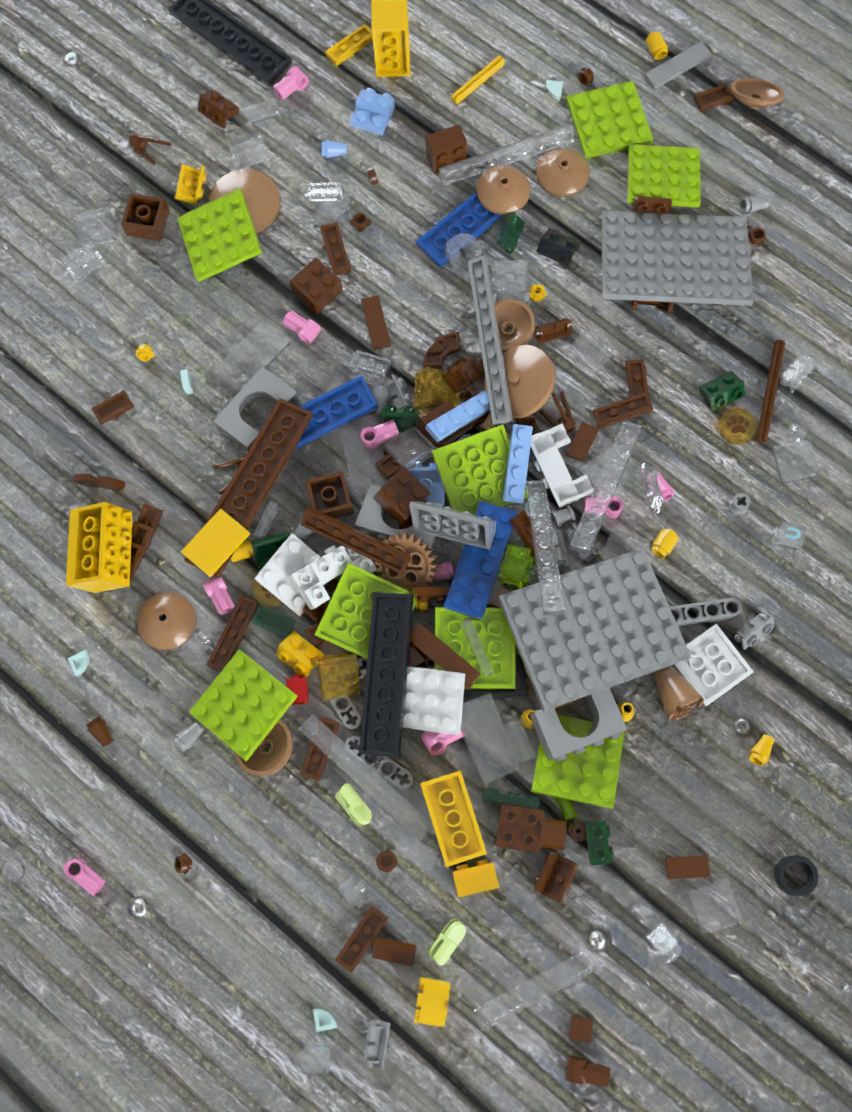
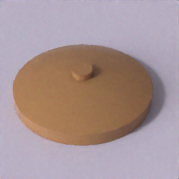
M252 169L235 170L224 175L213 186L209 202L240 188L243 191L256 233L270 226L280 210V196L273 180L266 174Z
M520 345L502 353L513 419L527 417L539 410L549 399L556 379L554 364L544 351L535 346ZM485 379L484 390L488 393L487 384H486V379Z

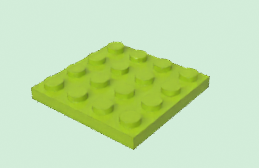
M634 81L566 96V103L585 159L626 150L629 144L647 145L653 143V136Z
M629 144L627 203H634L636 196L672 199L671 206L699 208L701 203L700 148Z
M240 188L177 218L195 278L199 282L263 253L243 191Z
M503 424L431 451L450 506L455 511H467L475 515L480 501L499 507L514 503L503 501L510 446ZM525 487L524 498H527L529 496Z
M347 563L314 635L367 659L373 593L410 594V591ZM413 599V610L417 603V599Z
M435 607V635L481 673L470 689H515V640L502 608H486L483 619L480 620L444 609V607ZM435 663L436 670H444L437 663Z
M239 649L189 713L241 758L247 761L298 696Z
M557 714L563 729L568 734L581 738L586 737L590 733L593 722ZM622 731V736L610 740V737L603 739L604 744L594 748L591 744L585 746L586 751L574 755L573 751L567 753V758L559 762H555V759L548 761L540 742L531 792L613 809L625 731Z

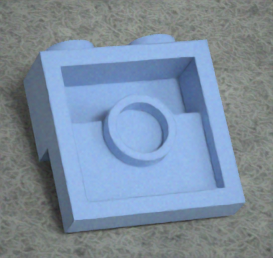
M367 88V90L361 89L356 100L355 111L350 120V126L383 136L395 108L394 98L388 93L378 94L372 88Z
M411 463V467H406L431 492L425 500L444 506L445 489L436 464L430 463V467H422V463Z

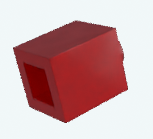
M292 675L291 679H286V687L298 696L291 705L309 704L308 679L303 677V675Z

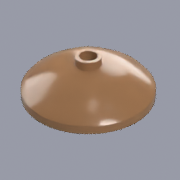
M743 78L734 81L731 85V92L734 97L752 109L776 105L784 97L782 88L766 80Z
M566 148L554 149L547 152L539 160L536 177L538 183L546 192L559 197L572 196L580 192L587 184L589 166L585 158L574 150Z
M506 165L495 166L488 169L480 177L477 183V197L482 206L492 213L500 215L512 214L522 209L530 197V183L525 174L517 168Z
M513 299L495 302L502 351L525 345L531 339L535 330V318L531 309L523 302Z
M163 592L149 598L141 607L137 618V627L142 639L150 646L160 650H171L183 645L191 637L196 626V614L192 604L182 595L173 592ZM166 615V620L161 621V616Z
M280 719L247 761L234 752L238 764L243 770L255 776H268L279 771L287 763L292 752L293 738L291 731L286 723ZM271 745V749L267 751V746Z

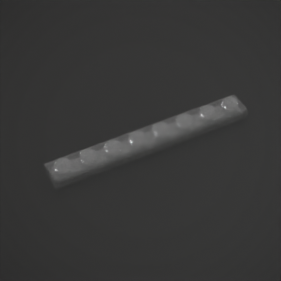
M572 124L439 168L440 182L442 186L484 173L492 167L507 165L574 142V128Z
M623 421L571 540L570 549L586 554L590 553L640 436L642 425Z
M545 480L526 481L525 490L543 615H564L565 606Z
M312 714L302 724L299 730L418 841L433 827L428 820L315 715Z

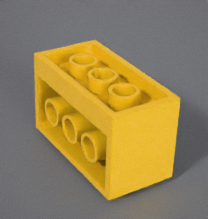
M371 0L376 77L411 76L407 0Z
M107 502L70 510L66 586L93 593L130 587L132 511Z
M461 771L420 783L446 867L487 854Z

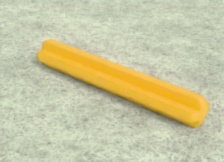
M497 56L451 96V100L455 104L460 103L504 65V58Z

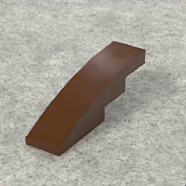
M145 503L143 504L138 521H134L132 527L130 582L148 550L164 511Z

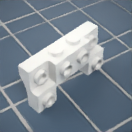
M563 423L544 432L532 435L530 445L537 461H534L538 472H543L545 478H542L546 489H551L559 508L595 494L587 474L572 481L558 451V448L571 443Z
M333 545L324 550L325 555L320 557L318 554L308 560L310 564L288 577L311 610L330 599L323 584L343 573L347 563L373 573L376 571V567L372 560L343 545L338 547Z

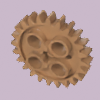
M398 532L395 537L391 535L388 537V540L385 539L383 542L411 555L405 574L402 575L375 562L376 565H380L376 572H382L380 578H385L386 581L408 591H411L416 586L428 587L430 585L429 582L435 579L433 576L437 573V570L433 569L438 566V563L433 562L437 555H431L434 548L428 549L429 542L423 544L422 536L417 540L415 539V533L409 537L408 532H405L403 536ZM414 554L418 555L421 561L416 560ZM410 572L414 573V574L416 575L417 579H416V578H413V577L410 575Z

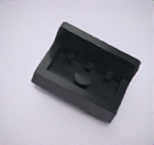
M549 228L540 239L537 253L568 267L572 257L579 250L581 243L573 237L561 234L556 229Z

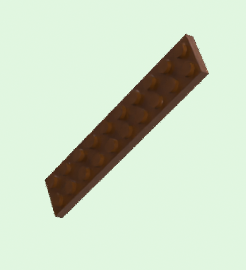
M279 398L205 525L221 508L248 530L312 420V412ZM234 552L212 576L220 578ZM185 557L184 561L186 563L198 568L187 557Z

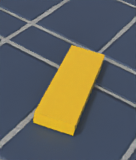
M366 24L362 25L326 50L325 56L335 66H338L373 41L372 30Z

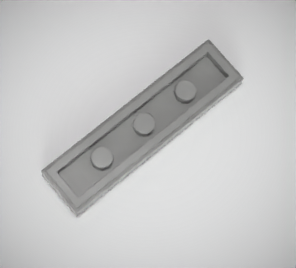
M699 42L645 73L644 78L655 90L709 59L711 52L702 42Z

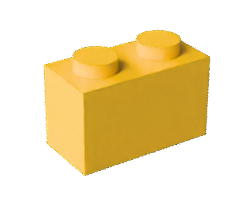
M488 859L476 862L477 866L471 868L468 867V864L456 866L457 871L453 872L458 897L499 888L494 863H489Z

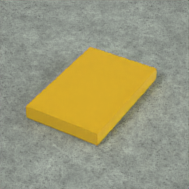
M220 508L185 546L181 553L211 578L250 533Z

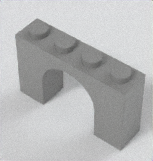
M263 366L252 374L247 384L245 383L241 386L239 393L228 401L227 406L223 411H219L213 421L220 431L247 452L259 432L242 419L243 410L246 405L259 398L268 399L275 404L279 398L295 404L299 399L295 390Z
M370 484L355 523L356 529L369 536L376 537V539L382 542L385 539L388 540V537L391 535L395 537L398 532L402 536L405 532H408L409 537L415 533V539L418 540L422 536V543L429 542L427 548H432L436 536L414 531L413 525L406 529H393L385 524L383 521L385 510L373 499L382 487ZM432 502V503L436 504V506H439V507H443V508H444V506H443L442 504Z
M610 688L585 697L593 715V726L586 737L579 738L568 734L563 729L554 708L544 712L540 709L529 714L548 761L555 759V762H559L567 758V753L573 751L574 755L586 751L585 746L591 744L594 748L604 744L603 739L607 737L613 740L622 736L621 732L627 730Z

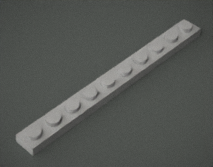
M484 255L468 261L492 423L497 427L513 422L488 261Z

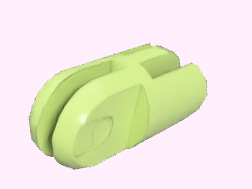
M344 784L335 794V798L357 826L368 825L372 819L371 810L351 784Z
M457 919L448 922L429 948L428 955L438 965L442 966L446 963L465 936L466 927L463 922Z

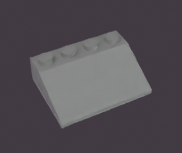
M410 502L409 506L414 531L490 550L496 531V521L492 518L475 516L467 511H455L451 507H439L432 502Z

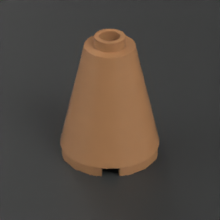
M673 666L653 673L669 721L671 718L674 721L691 714V709L694 706L699 708L704 703V698Z

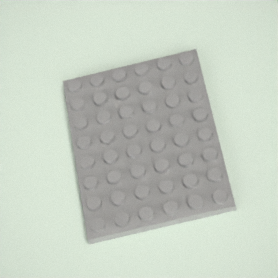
M602 211V299L752 306L754 297L746 217Z
M644 548L498 597L543 712L692 658Z

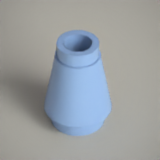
M329 140L321 142V156L330 158L346 155L347 153L346 144Z

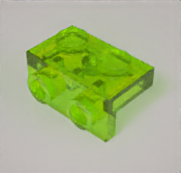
M508 544L499 576L500 582L518 585V589L528 585L530 574L527 571L528 568L532 569L534 557H531V549Z

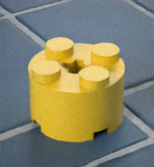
M420 977L419 991H422V993L417 994L416 1007L420 1008V1010L416 1009L414 1023L444 1027L449 1001L450 982Z

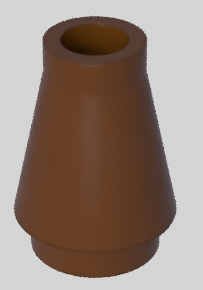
M101 716L86 724L88 727L87 731L103 747L114 741L105 719L102 720Z

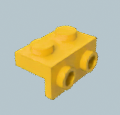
M184 164L181 165L175 199L196 205L198 199H202L204 189L201 187L202 184H205L207 174L204 173L205 166H201L199 170Z
M295 631L279 644L276 656L280 661L286 663L297 674L303 675L306 678L309 676L310 671L324 657L320 650Z

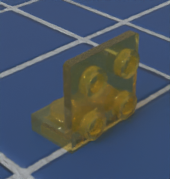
M425 367L415 374V409L421 410L430 404L439 407L446 401H449L455 408L458 406V393L455 395L442 377L447 372Z
M343 652L310 658L311 666L319 669L322 700L327 701L360 694L357 655Z

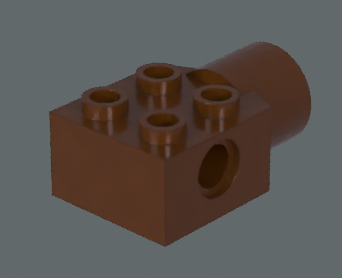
M501 804L495 847L538 853L541 847L563 851L567 822L546 818L543 810Z

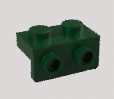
M729 371L699 386V392L710 401V409L716 411L745 396L744 381L734 372Z
M387 405L385 408H381V424L394 420L398 432L418 433L416 430L419 424V409H415L414 406H404V409L396 408L394 405Z
M290 532L251 541L258 569H262L290 536Z
M606 821L585 823L590 865L612 864L611 859L614 856L612 846H609L608 838L611 837L609 825H606Z

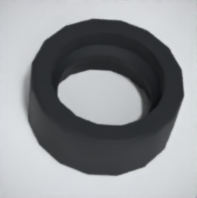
M786 856L775 867L774 876L776 883L786 894L805 896L813 892L818 884L817 868L812 861L804 856ZM791 863H799L808 871V882L802 888H793L785 881L784 872Z

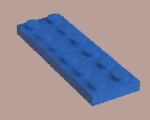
M476 191L416 241V245L441 268L504 215L495 214L485 209L480 203Z
M362 375L299 406L312 412L313 418L295 449L379 408Z
M482 501L479 502L475 516H487L495 520V535L490 550L465 544L444 604V609L480 620L483 619L513 528L509 520L517 515L516 511Z

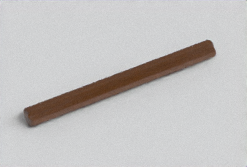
M780 339L774 342L756 437V441L760 443H766L768 440L785 348V341Z

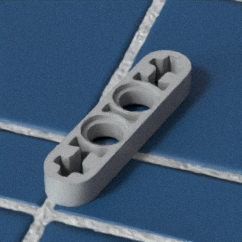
M351 736L346 740V751L400 789H408L412 786L413 777L409 771L387 756H377L374 762L369 763L365 760L364 754L361 757L358 756L359 751L357 749L350 750L351 746L349 743L357 740L359 741L357 745L360 746V738ZM384 763H391L393 765V771L390 774L382 772V765ZM397 768L401 770L398 772L401 776L408 775V780L410 781L408 785L406 783L400 785L401 780L396 776L395 780L391 779L395 775Z

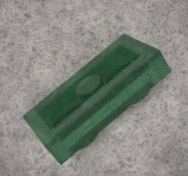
M514 212L508 214L497 244L508 254L514 252L525 224Z
M259 605L251 623L287 638L291 634L296 620Z

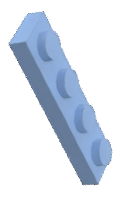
M486 391L479 393L428 423L425 429L436 442L441 441L491 411L488 393Z
M512 424L503 501L523 503L532 426Z

